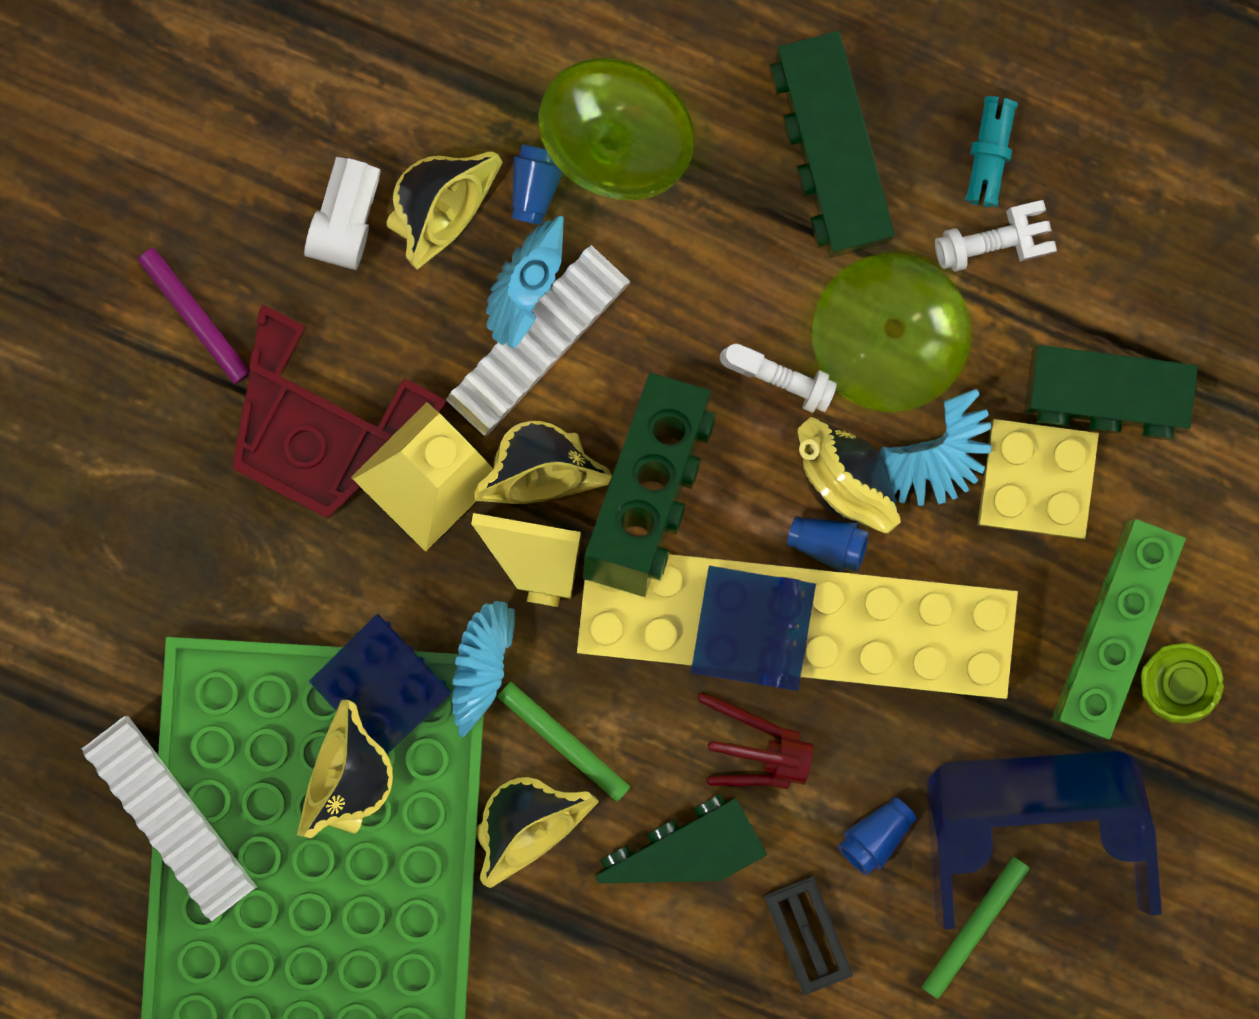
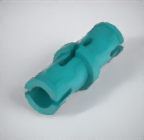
M995 96L984 97L978 141L972 142L970 155L974 156L967 195L964 198L965 202L978 206L981 188L985 184L987 189L983 207L997 208L999 204L998 197L1005 162H1010L1012 156V149L1008 148L1015 110L1018 107L1016 101L1004 98L1001 117L997 120L995 116L999 97Z

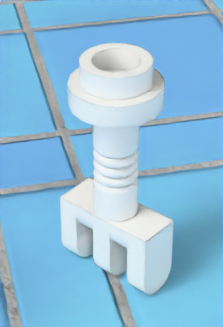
M1044 200L1011 207L1006 211L1010 225L997 228L996 230L965 237L961 236L957 228L945 230L943 237L935 239V250L940 266L943 269L951 267L953 271L964 270L967 267L968 257L1016 246L1020 262L1057 252L1055 241H1045L1034 245L1032 238L1051 232L1050 222L1043 221L1029 225L1027 220L1028 216H1036L1046 211Z
M740 344L730 345L720 353V362L726 368L750 378L754 376L768 383L771 382L773 385L776 384L777 387L781 386L782 389L786 388L787 391L805 398L802 408L811 413L815 409L825 412L835 393L837 383L829 380V374L818 370L813 379L796 371L792 372L791 369L782 367V365L764 358L765 355Z

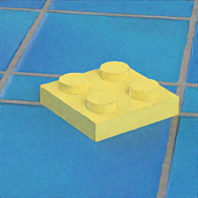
M997 419L991 420L992 429H990L988 444L991 445V453H987L978 525L1085 539L1099 433Z

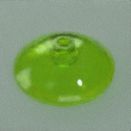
M599 58L585 60L573 64L560 72L550 83L542 98L538 118L540 135L546 151L567 177L595 194L618 200H642L654 197L671 188L684 174L692 159L695 134L686 106L665 81L641 66L617 59Z
M889 253L869 256L846 267L833 278L822 293L816 306L812 323V344L817 363L821 371L829 374V380L837 383L836 391L861 407L880 412H903L916 409L939 397L952 385L960 374L966 362L971 342V325L968 310L963 297L954 283L932 264L904 254ZM889 320L901 322L904 327L903 336L897 339L887 336L884 330L885 323Z

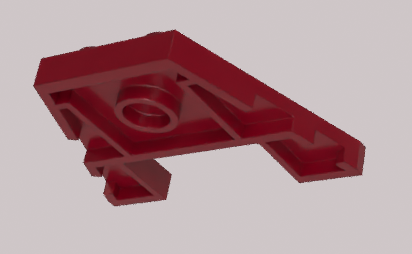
M262 304L258 312V326L254 350H252L250 374L245 402H243L232 469L329 519L361 489L351 477L426 402L440 413L446 406L447 400L404 378L379 426L366 422L282 378V374L307 328Z

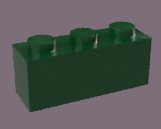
M1037 345L1032 349L1024 413L1037 414L1036 423L1043 425L1068 427L1069 418L1090 421L1089 430L1121 433L1122 425L1143 428L1142 436L1146 438L1174 440L1175 432L1182 433L1191 427L1198 365Z

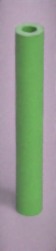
M510 681L497 696L499 700L613 800L618 802L631 786L514 683Z
M1012 856L921 986L922 989L939 1000L1030 870L1027 865Z

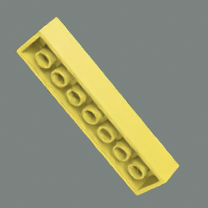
M669 554L661 581L651 579L646 597L589 580L584 581L577 653L1007 699L1018 591Z

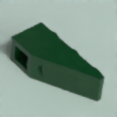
M719 793L695 806L693 810L697 817L680 827L672 819L648 832L646 836L650 843L633 853L625 845L601 858L599 861L603 869L596 872L594 877L598 884L722 881L767 856V853L737 798L734 796L725 801L722 794Z

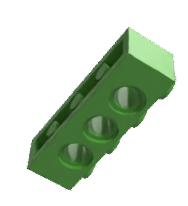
M1138 519L1125 523L1051 720L1100 739L1110 740L1186 540L1185 537Z

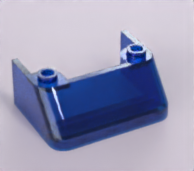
M1100 751L954 761L939 765L930 774L926 790L936 924L944 930L955 929L951 874L975 872L988 862L993 849L991 827L1099 820L1100 840L1105 851L1120 861L1134 862L1138 910L1149 915H1162L1155 826L1141 770L1137 762L1128 754L1119 751Z

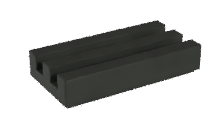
M813 875L763 895L803 996L853 976ZM804 891H807L838 966V970L831 973L828 972L797 895ZM788 899L819 978L811 981L808 979L778 904L782 900Z

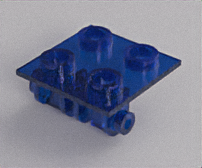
M708 566L691 673L798 691L816 584L793 578L774 577Z
M376 614L309 682L336 711L341 700H349L355 703L362 726L368 736L382 747L386 754H389L433 710L437 709L452 692L446 687L447 683L444 680L441 681L424 663L425 659L422 656L419 658L413 651L414 647L411 644L408 646L391 628L392 624L390 621L386 622L379 614Z

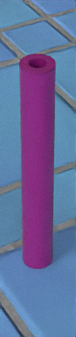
M152 247L144 252L137 261L234 385L243 381L249 376L250 369L157 250Z

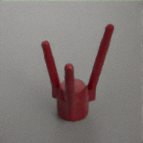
M701 692L698 694L697 699L699 702L779 739V741L769 740L766 750L719 741L708 742L707 747L710 751L763 762V771L772 773L709 776L706 779L709 786H773L788 790L790 782L805 785L812 762L813 744L799 741V731L781 728L707 693Z

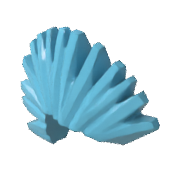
M563 216L556 217L553 222L548 220L541 227L538 226L533 233L530 232L523 242L522 248L517 246L514 250L512 262L505 261L502 266L503 271L496 277L498 281L491 287L492 293L488 297L487 302L489 304L486 307V314L490 316L486 325L489 330L493 331L492 338L501 345H505L508 342V346L515 348L520 343L536 319V315H533L534 312L532 311L535 303H538L539 298L543 297L545 292L550 290L551 284L555 280V273L559 270L562 257Z
M977 389L944 400L945 425L947 429L941 438L909 446L882 447L879 454L887 467L894 495L897 490H900L899 503H905L912 483L916 491L918 505L924 506L927 479L931 482L938 504L946 503L945 491L949 493L953 500L958 498L952 479L965 493L969 491V488L963 477L974 484L978 481V478L971 469L983 473L985 466L967 453H991V445L968 439L992 428L991 422L978 423L989 415L987 409L963 414L979 396Z
M494 601L493 604H484L480 613L476 612L473 615L472 621H469L466 632L464 631L458 649L459 655L455 661L457 670L453 676V685L455 686L452 696L453 714H455L454 721L455 725L459 726L458 733L462 738L465 737L493 703L497 695L496 690L500 688L501 680L504 677L503 654L505 653V647L511 648L515 625V609L508 608L505 602Z

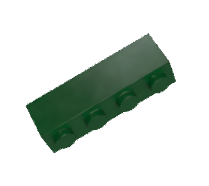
M840 30L778 46L775 55L777 62L769 64V70L776 95L785 93L790 113L783 115V122L790 146L799 144L804 164L798 165L796 168L804 197L813 195L818 215L810 217L817 247L827 246L829 257L834 258L892 242L895 232Z

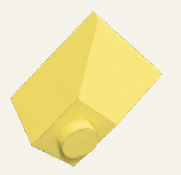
M426 402L351 478L426 552L476 502L474 493L477 485L489 475L493 468L436 409Z
M473 513L472 526L516 588L528 592L527 602L558 607L560 597L571 599L582 540L581 532Z

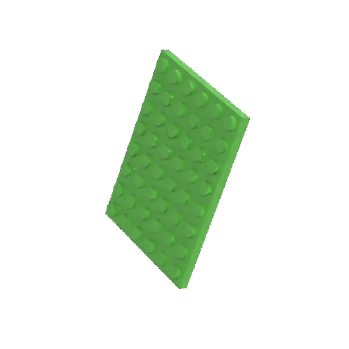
M166 637L158 756L257 888L215 920L211 921L202 913L199 904L190 897L187 888L177 880L172 868L162 860L160 852L152 846L141 1019H466L484 714L465 737L462 738L459 735V726L455 725V714H453L452 696L455 686L453 685V676L457 670L455 661L459 654ZM341 700H349L357 706L362 726L368 736L382 747L389 757L393 774L391 791L386 801L377 811L362 819L361 827L356 834L328 825L312 838L298 836L297 832L307 788L319 751Z

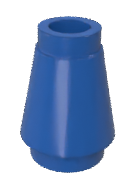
M525 144L521 145L519 157L514 156L512 219L538 225L543 224L544 215L547 213L566 168L561 166L563 153Z
M795 516L789 531L787 546L797 549V551L838 572L844 573L846 569L858 572L867 549L869 531L858 529V523Z
M894 797L888 804H884L843 832L845 838L838 844V848L858 871L868 876L874 869L882 870L917 818L905 803Z

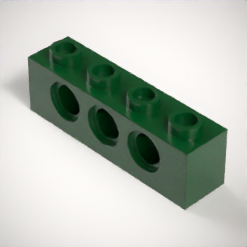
M649 372L585 553L583 579L642 597H646L651 579L661 581L670 553L669 549L662 548L667 532L675 535L678 533L686 504L678 501L682 488H693L700 467L701 458L694 456L698 442L708 444L714 427L716 413L708 411L711 390ZM663 436H670L679 442L664 444L657 439ZM647 481H655L664 487L658 490H650L641 484ZM641 527L648 533L643 536H633L628 534L625 529Z

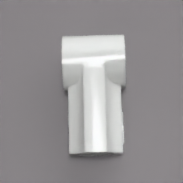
M336 157L321 211L317 210L308 231L304 256L357 270L367 241L369 225L366 222L381 173L379 168L350 158Z

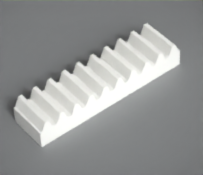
M591 245L582 252L575 263L567 268L562 277L552 284L550 290L543 297L539 298L538 303L535 304L532 310L534 312L533 315H536V319L520 343L515 348L508 346V342L505 345L497 343L492 351L479 362L477 367L468 373L462 383L451 391L446 399L447 402L486 437L627 288L630 281Z
M129 716L121 718L82 748L86 759L96 767L98 775L108 783L110 791L120 799L123 808L132 815L138 828L147 835L150 844L160 852L162 860L172 868L177 880L187 888L188 894L199 904L202 913L211 921L215 920L257 888Z

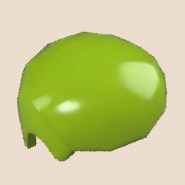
M1191 643L1172 644L1161 647L1143 666L1141 672L1144 700L1155 715L1170 723L1189 724L1203 719L1219 703L1224 690L1223 674L1219 664L1209 651Z

